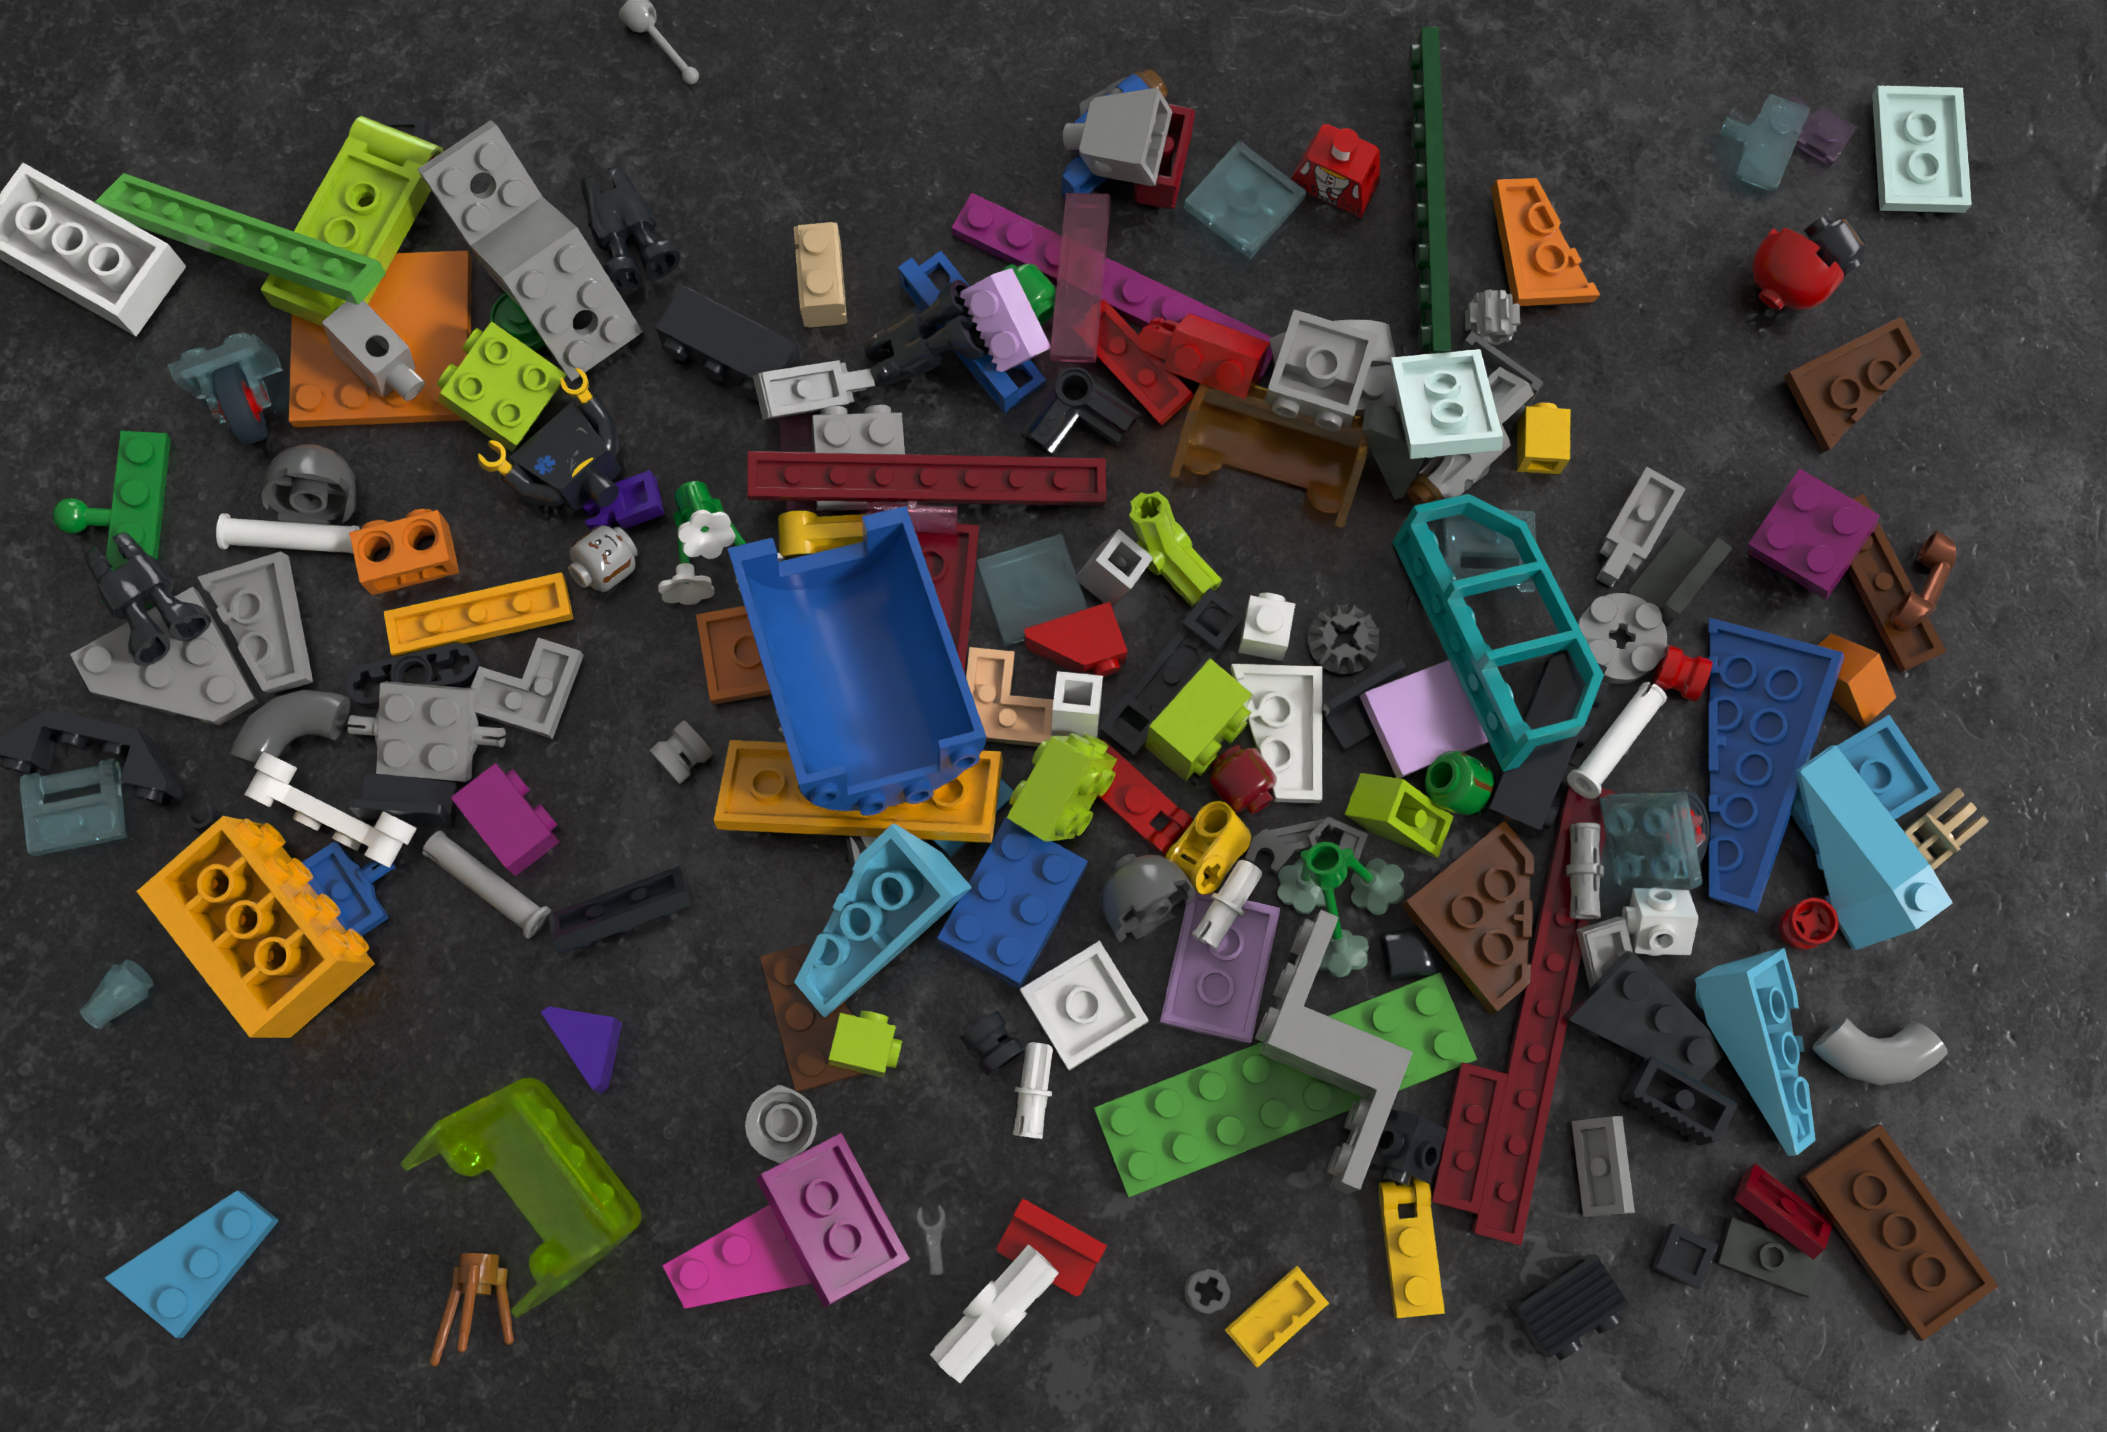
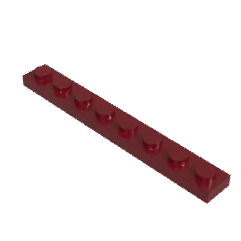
M748 451L747 500L1104 506L1106 503V458Z

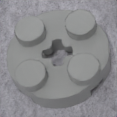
M1626 593L1601 596L1593 601L1577 621L1597 663L1607 667L1602 681L1613 684L1632 683L1642 676L1649 674L1665 653L1667 631L1662 621V613L1655 604L1647 603L1640 597ZM1618 628H1621L1631 637V642H1627L1624 649L1617 648L1616 640L1609 639V633H1615Z

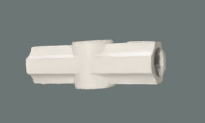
M1029 1244L995 1282L990 1281L963 1311L965 1316L935 1346L930 1355L948 1375L961 1383L995 1344L999 1346L1027 1315L1025 1310L1036 1298H1039L1055 1280L1054 1278L1059 1272Z

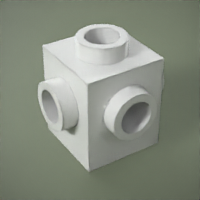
M1654 887L1651 889L1633 888L1630 906L1623 907L1621 918L1626 919L1634 953L1651 956L1662 954L1691 955L1699 917L1689 890H1674L1665 887Z

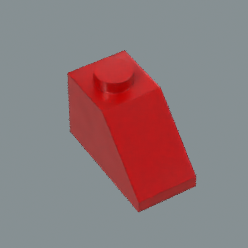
M1110 602L1024 629V643L1027 650L1074 673L1106 677L1118 672L1121 669L1120 665L1126 663L1128 651Z

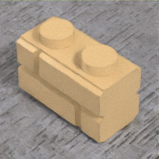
M828 222L795 226L794 239L799 302L804 327L843 325L847 323L838 224Z

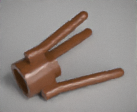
M483 1253L460 1254L459 1267H454L452 1287L430 1358L431 1366L435 1367L440 1362L461 1294L465 1295L457 1343L458 1352L463 1353L467 1349L475 1296L491 1295V1286H495L504 1342L507 1345L513 1343L512 1321L506 1288L508 1269L498 1268L499 1255Z

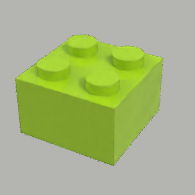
M1209 659L1149 726L1145 748L1185 782L1194 772L1201 777L1211 767L1212 762L1218 758L1216 754L1222 747L1220 743L1224 739L1229 743L1233 742L1247 725L1246 720L1252 713L1248 709V705L1253 694L1212 659Z

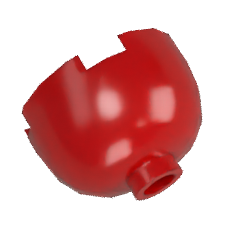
M1772 228L1755 252L1752 264L1754 281L1762 290L1759 298L1767 306L1777 311H1780L1783 306L1790 310L1802 311L1822 304L1842 283L1844 273L1836 261L1828 267L1816 255V252L1820 249L1817 244L1788 228H1783L1780 233L1775 228Z

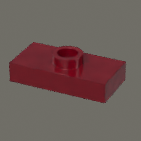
M1754 1163L1743 1174L1734 1200L1762 1220L1763 1224L1770 1231L1780 1234L1814 1260L1825 1250L1833 1222Z

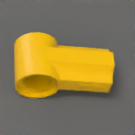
M809 511L782 513L778 517L779 553L785 561L863 542L862 516H865V514L818 517L816 513Z

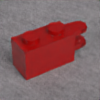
M1190 313L1180 323L1169 319L1164 320L1163 317H1153L1150 323L1136 336L1138 337V346L1141 347V350H1144L1145 353L1150 352V355L1165 360L1163 370L1243 399L1248 397L1259 382L1271 343Z

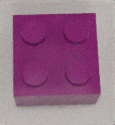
M1799 468L1748 543V554L1824 600H1827L1877 527L1880 515Z

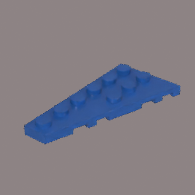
M1709 618V660L1713 661L1710 673L1709 897L1711 900L1757 914L1800 789L1796 770L1810 760L1845 657L1843 652Z

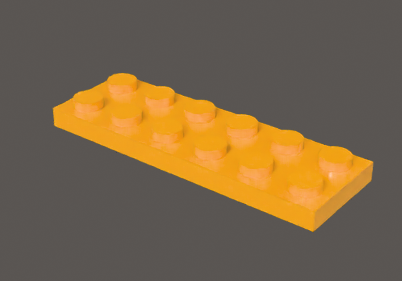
M730 740L714 823L718 830L879 837L890 825L895 823L919 839L992 843L1003 758L1001 751H982L979 755L980 760L976 765L966 769L949 783L934 790L933 796L930 799L918 804H910L906 801L889 806L876 815L864 816L860 811L830 810L815 806L808 801L800 791L786 742Z

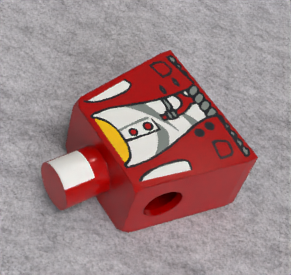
M1322 124L1307 146L1288 185L1362 219L1380 183V150L1375 145L1360 139L1357 133L1351 129H1338L1329 124Z

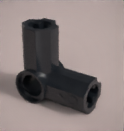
M1071 367L1058 375L1054 388L1023 429L1021 437L1041 454L1052 457L1077 421L1080 420L1118 446L1130 432L1140 413L1095 383L1092 376L1086 370ZM1069 385H1078L1085 390L1086 395L1080 400H1070L1066 398L1062 391Z

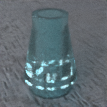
M125 960L120 965L114 964L89 1001L80 1009V1013L90 1025L101 1029L115 1017L148 998V990L154 985L153 980L141 966L131 960Z

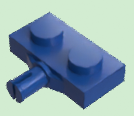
M336 840L302 862L313 875V879L308 883L319 896L321 893L326 894L339 907L341 914L337 917V920L346 931L351 928L363 936L389 918L376 898L373 882L392 869L394 870L396 868L394 863L389 868L373 860L364 867H360L353 862L342 843Z

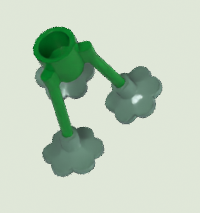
M1321 842L1311 847L1310 850L1302 851L1301 858L1295 862L1294 866L1286 865L1279 870L1278 881L1281 885L1278 888L1277 896L1281 903L1293 905L1294 909L1300 914H1309L1314 910L1315 906L1326 905L1328 913L1339 917L1334 888L1343 883L1347 877V867H1350L1355 872L1351 878V884L1355 888L1351 895L1352 902L1358 908H1367L1372 914L1380 915L1387 911L1390 904H1396L1402 900L1404 889L1401 886L1404 874L1400 867L1395 864L1387 865L1381 858L1370 860L1366 867H1364L1355 858L1351 848L1341 850L1338 845L1332 842ZM1338 918L1318 970H1329L1330 974L1334 977H1344L1351 970L1362 969L1368 962L1366 952L1369 949V944L1364 936H1353L1350 931L1341 929Z

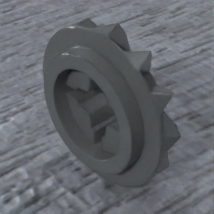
M1335 603L1331 607L1319 612L1311 623L1308 632V646L1315 661L1324 669L1337 674H1353L1366 668L1375 658L1380 647V629L1376 627L1371 614L1358 609L1355 604L1338 605ZM1355 626L1356 630L1352 638L1355 647H1350L1345 643L1332 650L1331 648L1337 638L1334 628L1345 632Z

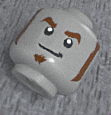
M599 525L571 545L569 554L572 564L568 566V570L581 587L586 588L590 586L597 591L606 592L634 571L636 566L634 557L637 556V549L631 538L621 528L614 527L612 529L609 526Z

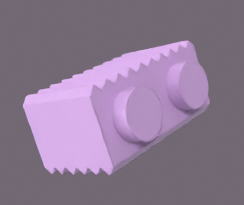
M1012 268L990 275L961 291L960 298L965 299L964 306L969 307L968 314L973 315L972 322L977 323L976 330L981 331L980 338L985 340L984 346L989 348L988 354L993 356L992 362L997 364V371H1006L1051 348Z

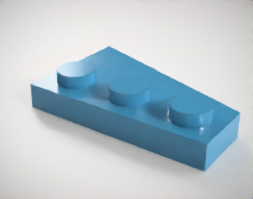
M237 1190L105 1277V1279L174 1337L183 1338L279 1220L244 1191Z

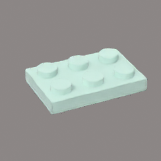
M1877 86L1872 93L1880 211L1965 213L1971 206L1963 88Z
M1480 349L1391 357V373L1410 459L1502 450L1503 434Z

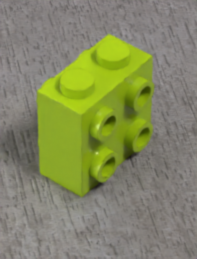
M491 321L484 332L476 328L467 339L462 350L468 354L459 367L451 363L439 378L436 385L442 390L439 394L438 402L494 441L501 443L503 447L513 453L561 386V377L564 380L567 374Z
M1070 733L1069 736H1052L1050 740H1044L1033 756L1032 763L1035 767L1028 780L1021 781L1011 795L1009 803L1013 807L1006 818L1045 842L1072 839L1075 834L1080 836L1092 819L1093 812L1089 809L1097 795H1104L1115 778V772L1112 771V768L1117 759L1106 753L1109 747L1106 743L1088 733H1084L1082 737L1075 733Z

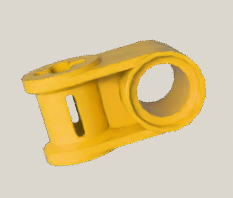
M1221 801L1211 802L1198 812L1184 834L1169 849L1166 858L1172 860L1181 868L1197 892L1202 895H1208L1221 885L1226 874L1238 858L1248 849L1251 843V834L1227 803ZM1181 855H1186L1187 860L1181 858ZM1203 873L1207 874L1209 878L1206 879Z

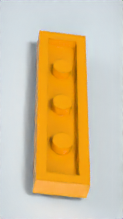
M560 572L384 611V618L391 655L397 657L458 642L465 644L573 620L566 579L563 573Z

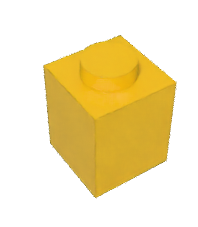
M1536 403L1531 407L1526 406L1517 422V472L1561 474L1570 460L1571 409L1557 408L1552 403Z

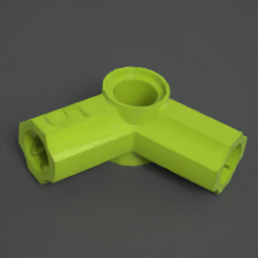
M1158 491L1151 494L1140 493L1130 502L1132 509L1129 517L1138 538L1136 543L1153 557L1147 568L1155 575L1161 574L1172 585L1174 590L1194 608L1209 588L1215 591L1221 585L1222 579L1192 548L1189 536L1175 521L1168 500Z

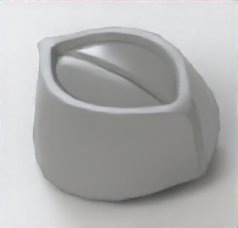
M777 1085L760 1095L752 1103L745 1122L746 1135L751 1146L759 1154L777 1162L779 1165L803 1153L811 1145L817 1127L816 1114L810 1101L800 1093L783 1085Z

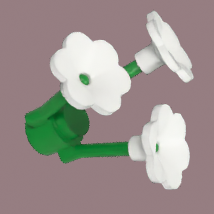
M699 481L683 484L674 494L678 508L673 514V518L677 526L679 565L676 567V575L672 579L664 580L658 585V590L662 594V600L667 603L680 602L684 605H694L699 603L701 599L712 597L715 593L709 577L694 575V566L690 564L689 557L702 555L707 559H713L722 553L723 547H727L732 543L735 546L746 544L730 521L729 516L724 512L720 500L712 498L707 485ZM777 553L778 562L784 561L783 556Z

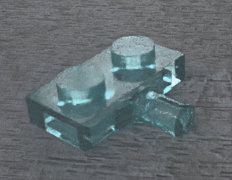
M1769 94L1759 117L1751 126L1726 117L1719 135L1743 142L1742 159L1734 178L1775 192L1811 108Z

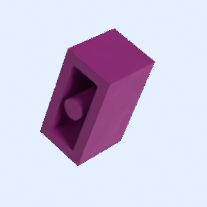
M495 763L454 794L451 799L504 867L517 876L559 843V840L551 831L557 826V823L541 804L534 809L529 804L524 795L530 789L514 769L506 774Z

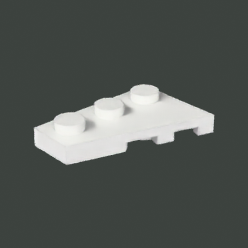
M1232 664L1230 669L1233 678L1253 694L1248 705V709L1252 713L1247 718L1257 750L1276 774L1277 783L1271 791L1274 802L1320 803L1322 801V666Z

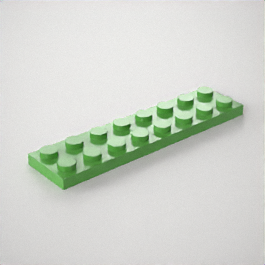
M1441 973L1328 1016L1413 1052L1398 1091L1460 1067L1462 1062L1468 1064L1477 1060ZM1261 1042L1094 1108V1112L1126 1195L1130 1198L1350 1111L1354 1101L1358 1102L1361 1097L1258 1054L1263 1043Z

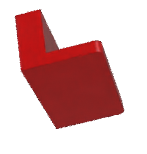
M1022 1198L997 1246V1252L1014 1261L1030 1244L1059 1272L1052 1283L1074 1296H1079L1107 1245Z

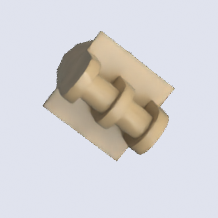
M1955 788L1926 814L1913 821L1904 830L1905 834L1933 870L1953 853L1959 851L1963 843L1989 822L1983 815L1953 837L1950 832L1977 810L1972 802L1957 809L1944 821L1940 822L1937 820L1940 815L1965 795L1960 788ZM1917 831L1924 841L1920 843L1912 833ZM1929 846L1938 855L1936 858L1927 851Z

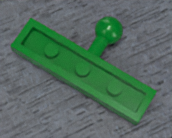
M120 432L112 509L88 508L83 501L76 498L63 499L53 509V522L58 529L65 533H79L87 526L109 527L106 558L112 565L111 569L113 572L129 563L128 559H124L120 554L118 545L112 538L121 532L130 534L148 555L156 560L158 559L171 442L167 433ZM146 603L145 608H152L153 603Z

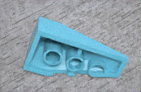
M1831 745L1796 770L1807 821L1814 828L1819 853L1815 854L1818 868L1824 871L1829 895L1825 896L1826 901L1837 912L1838 927L1852 949L1857 950L1917 930L1953 903L1930 864L1836 745Z
M895 823L890 825L858 856L852 868L853 873L843 893L838 895L833 905L834 910L823 932L817 936L794 981L824 1018L831 1014L934 924L972 888L942 852Z

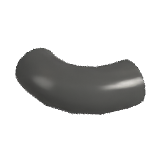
M300 690L275 697L248 717L232 744L229 756L255 765L263 751L279 758L285 746L297 737L317 735L336 740L347 722L350 711V699L337 693Z

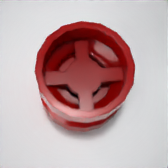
M1668 644L1662 659L1656 666L1651 685L1656 684L1664 691L1672 688L1679 691L1681 697L1696 702L1707 684L1713 661L1699 655L1694 658L1688 657L1682 649Z
M1809 898L1785 910L1779 918L1778 929L1780 937L1787 945L1793 949L1803 951L1812 949L1833 938L1838 930L1839 920L1837 912L1831 904L1823 899Z

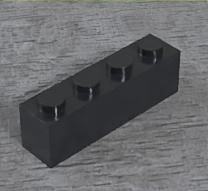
M1568 650L1551 653L1545 660L1522 716L1523 721L1530 726L1531 730L1568 721L1573 717L1585 683ZM1599 664L1603 674H1605L1607 667ZM1601 682L1592 707L1597 709L1600 706L1608 688L1607 683ZM1586 722L1585 726L1574 737L1536 746L1519 768L1504 772L1501 768L1493 786L1492 795L1481 817L1498 825L1505 821L1514 832L1530 839L1536 836L1542 828L1548 831L1559 808V805L1552 803L1558 788L1565 790L1568 785L1567 775L1571 770L1575 769V764L1569 762L1575 747L1579 749L1583 747L1592 724Z

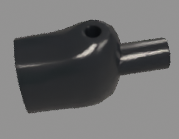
M1417 925L1402 930L1380 933L1381 954L1385 973L1389 981L1407 977L1423 978L1441 973L1443 956Z

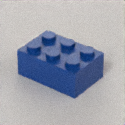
M1005 818L969 881V885L972 888L957 902L937 938L939 946L1020 990L1086 873L1088 861L1052 841H1043L1010 819Z

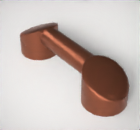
M1936 530L1925 541L1917 555L1916 561L1930 568L1931 571L1920 596L1909 591L1901 599L1891 615V623L1903 630H1909L1924 621L1935 611L1936 604L1956 560V546L1951 538Z

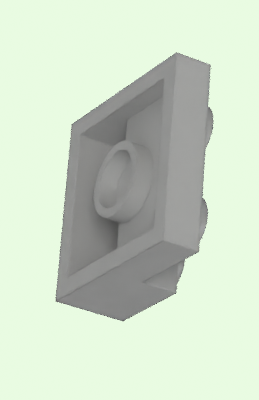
M1294 309L1264 402L1272 404V411L1282 417L1296 418L1298 413L1314 417V423L1327 431H1339L1341 426L1350 429L1380 335Z
M829 406L821 409L820 415H813L811 440L813 453L905 454L902 413H891L889 406H869L865 409V414H847V409L844 407ZM816 501V511L895 509L906 506L907 502Z

